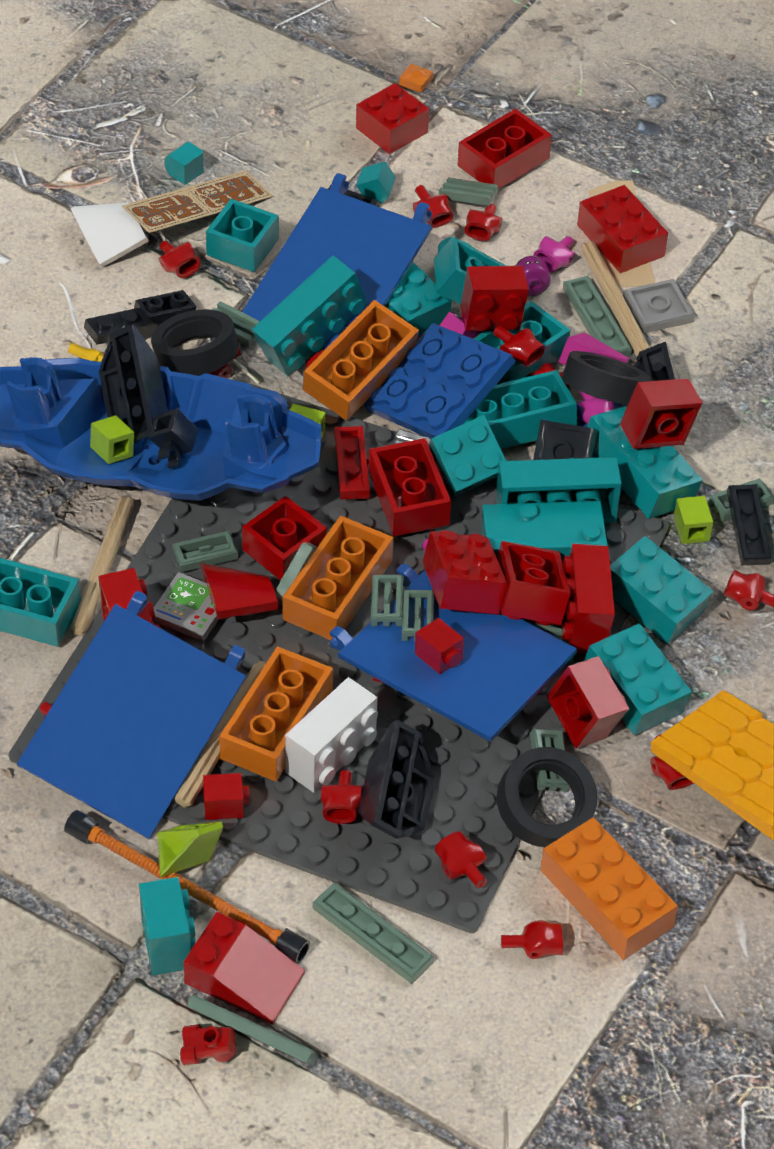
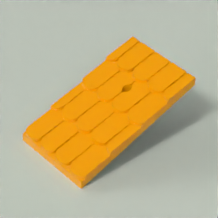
M722 690L715 697L697 708V710H694L680 720L679 723H676L662 733L661 736L651 741V752L774 841V724L764 719L763 714Z

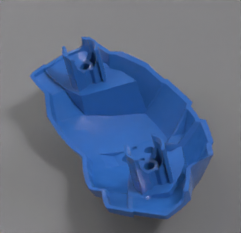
M30 357L21 358V366L0 367V446L25 450L34 460L53 474L99 485L134 486L160 496L175 499L203 500L217 495L230 487L266 493L289 484L291 479L319 465L321 425L301 414L288 410L286 399L278 392L251 387V384L207 373L196 376L171 372L168 367L164 366L159 367L168 411L178 408L198 428L193 451L181 455L180 465L169 469L167 467L168 458L162 459L158 463L157 459H159L158 452L160 449L147 438L134 444L133 457L107 464L90 447L91 423L108 418L99 377L101 362L82 358L44 360L42 358Z

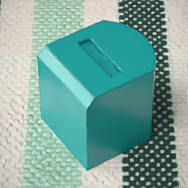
M188 141L168 154L164 159L168 174L184 185L204 173L203 150Z
M381 162L362 168L356 186L362 195L376 199L380 204L388 199L396 176L387 162Z

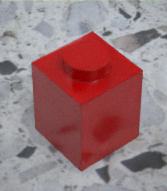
M440 618L415 632V654L438 674H442L449 668L456 667L463 660L464 638Z
M242 774L203 775L205 820L244 818L243 805H250L249 785L242 786Z

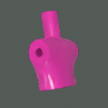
M545 236L533 256L542 258L546 262L549 272L567 267L575 256V253L568 249L573 245L574 240L572 237L566 236L558 242Z
M580 391L584 401L577 403V418L588 424L591 416L614 410V402L596 398Z

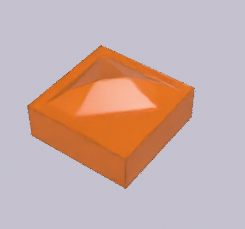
M410 64L399 77V85L422 93L433 79V72Z

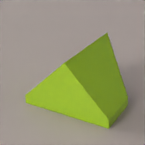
M222 821L184 824L157 832L160 877L210 861L223 829Z

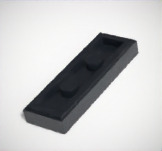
M757 484L728 485L727 496L741 566L770 564L772 557Z

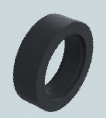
M210 309L193 310L173 316L160 324L151 336L153 352L158 357L159 366L168 367L171 372L196 376L213 372L225 366L235 357L239 347L232 319L223 312ZM206 336L216 337L213 341L201 347L186 350L173 349L189 339Z
M571 351L569 353L561 377L565 383L581 392L625 405L629 404L637 382L651 381V377L647 373L630 364L585 351Z
M538 747L521 754L505 771L497 789V805L503 822L515 836L528 844L545 848L593 818L597 807V789L590 771L577 757L562 749ZM535 770L551 771L562 777L570 786L575 800L574 812L570 820L561 824L550 825L539 822L531 817L524 809L519 796V785L522 777Z

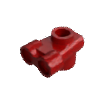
M200 1024L184 1026L182 1030L183 1047L180 1050L182 1064H200L201 1059L213 1057L218 1062L229 1061L237 1050L234 1029L232 1027L216 1028L214 1026L203 1028Z

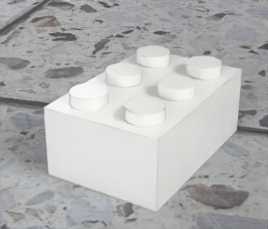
M349 677L344 680L285 735V773L313 793L322 785H328L342 766L349 765L354 760L356 753L364 746H369L376 738L377 696Z

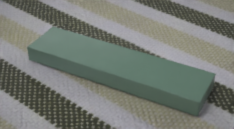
M589 276L564 281L563 290L589 335L624 356H631L632 348Z
M334 882L313 901V909L410 984H413L434 963V957L337 883Z
M191 995L187 1003V1007L227 1027H232L234 1030L314 1067L318 1055L313 1050L196 995Z

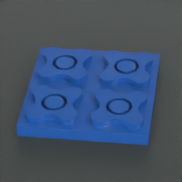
M432 323L418 339L416 346L407 352L404 360L389 373L388 379L371 394V397L363 405L370 413L432 439L462 425L511 368L515 360L507 352Z

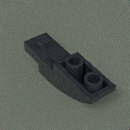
M184 290L135 300L134 309L85 319L84 329L96 345L107 343L109 334L130 325L136 326L146 340L151 338L155 329L164 321L178 314L196 310L197 306Z

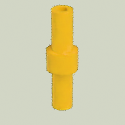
M71 343L68 348V353L79 358L102 362L104 353L94 348L89 350L75 343Z

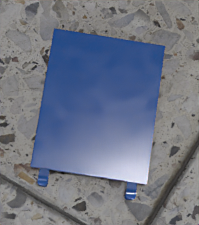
M337 173L333 178L330 190L324 187L319 188L242 312L261 321L334 255L355 272L368 303L359 314L354 315L338 333H335L324 343L321 349L325 350L373 300L386 306L433 229L431 225L426 224L432 217V212L428 210L430 208L429 204L420 202L416 207L413 219L343 195L349 188V182L345 181L346 175Z
M401 564L396 569L397 573L403 575V587H407L405 590H433L426 571L418 575L407 564ZM435 595L433 621L440 618L464 638L463 660L456 667L449 668L442 674H438L415 654L414 637H408V641H402V626H396V622H390V626H383V622H377V626H371L370 622L354 638L340 626H336L330 631V636L333 637L330 640V646L341 650L338 653V658L490 742L577 653L575 647L522 619H510L502 615L501 610L499 615L440 609ZM396 598L390 603V613H396ZM409 598L408 628H414L415 598ZM422 598L421 628L427 625V598Z
M136 591L127 609L117 604L113 606L16 765L150 840L246 679V675L237 671V668L245 658V649L234 645L225 663L220 662L140 618L139 615L146 607L148 600L144 593Z

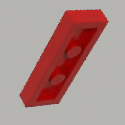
M363 426L334 427L340 500L370 498Z

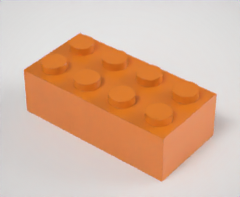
M373 300L304 371L302 390L348 421L371 397V394L388 379L389 373L399 366L405 359L407 352L416 346L419 330L376 300Z
M340 515L283 595V620L329 640L333 638L330 636V631L336 626H340L345 630L371 593L373 575H383L393 561L394 537Z
M277 646L220 734V759L277 782L285 769V735L333 691V668Z
M594 817L543 848L540 871L623 960L674 928L678 905Z

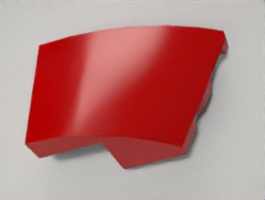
M201 563L204 582L207 583L217 619L278 609L274 588L266 575Z

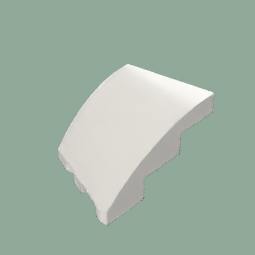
M128 202L74 206L71 208L82 233L101 267L108 265L149 241L141 225L122 207V205L129 204Z

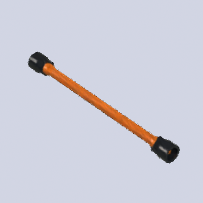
M79 810L73 811L68 817L64 826L65 833L85 844L91 841L95 844L103 845V847L110 849V851L131 863L137 864L138 867L140 866L161 880L178 877L181 890L187 889L189 896L200 902L202 901L203 904L209 905L210 908L216 909V911L247 925L258 935L268 939L270 944L274 945L295 963L299 964L306 956L310 947V941L288 928L284 932L280 929H273V927L266 925V923L259 921L206 889L200 888L199 885L193 884V882L179 874L172 873L160 877L158 862L105 833L103 829L98 827L99 821Z

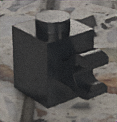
M176 408L154 416L149 439L160 449L158 458L160 460L168 458L167 467L171 469L180 465L181 455L193 451L198 428Z

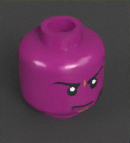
M527 256L520 259L515 266H523L529 288L527 296H536L545 292L551 281L546 262L538 256Z

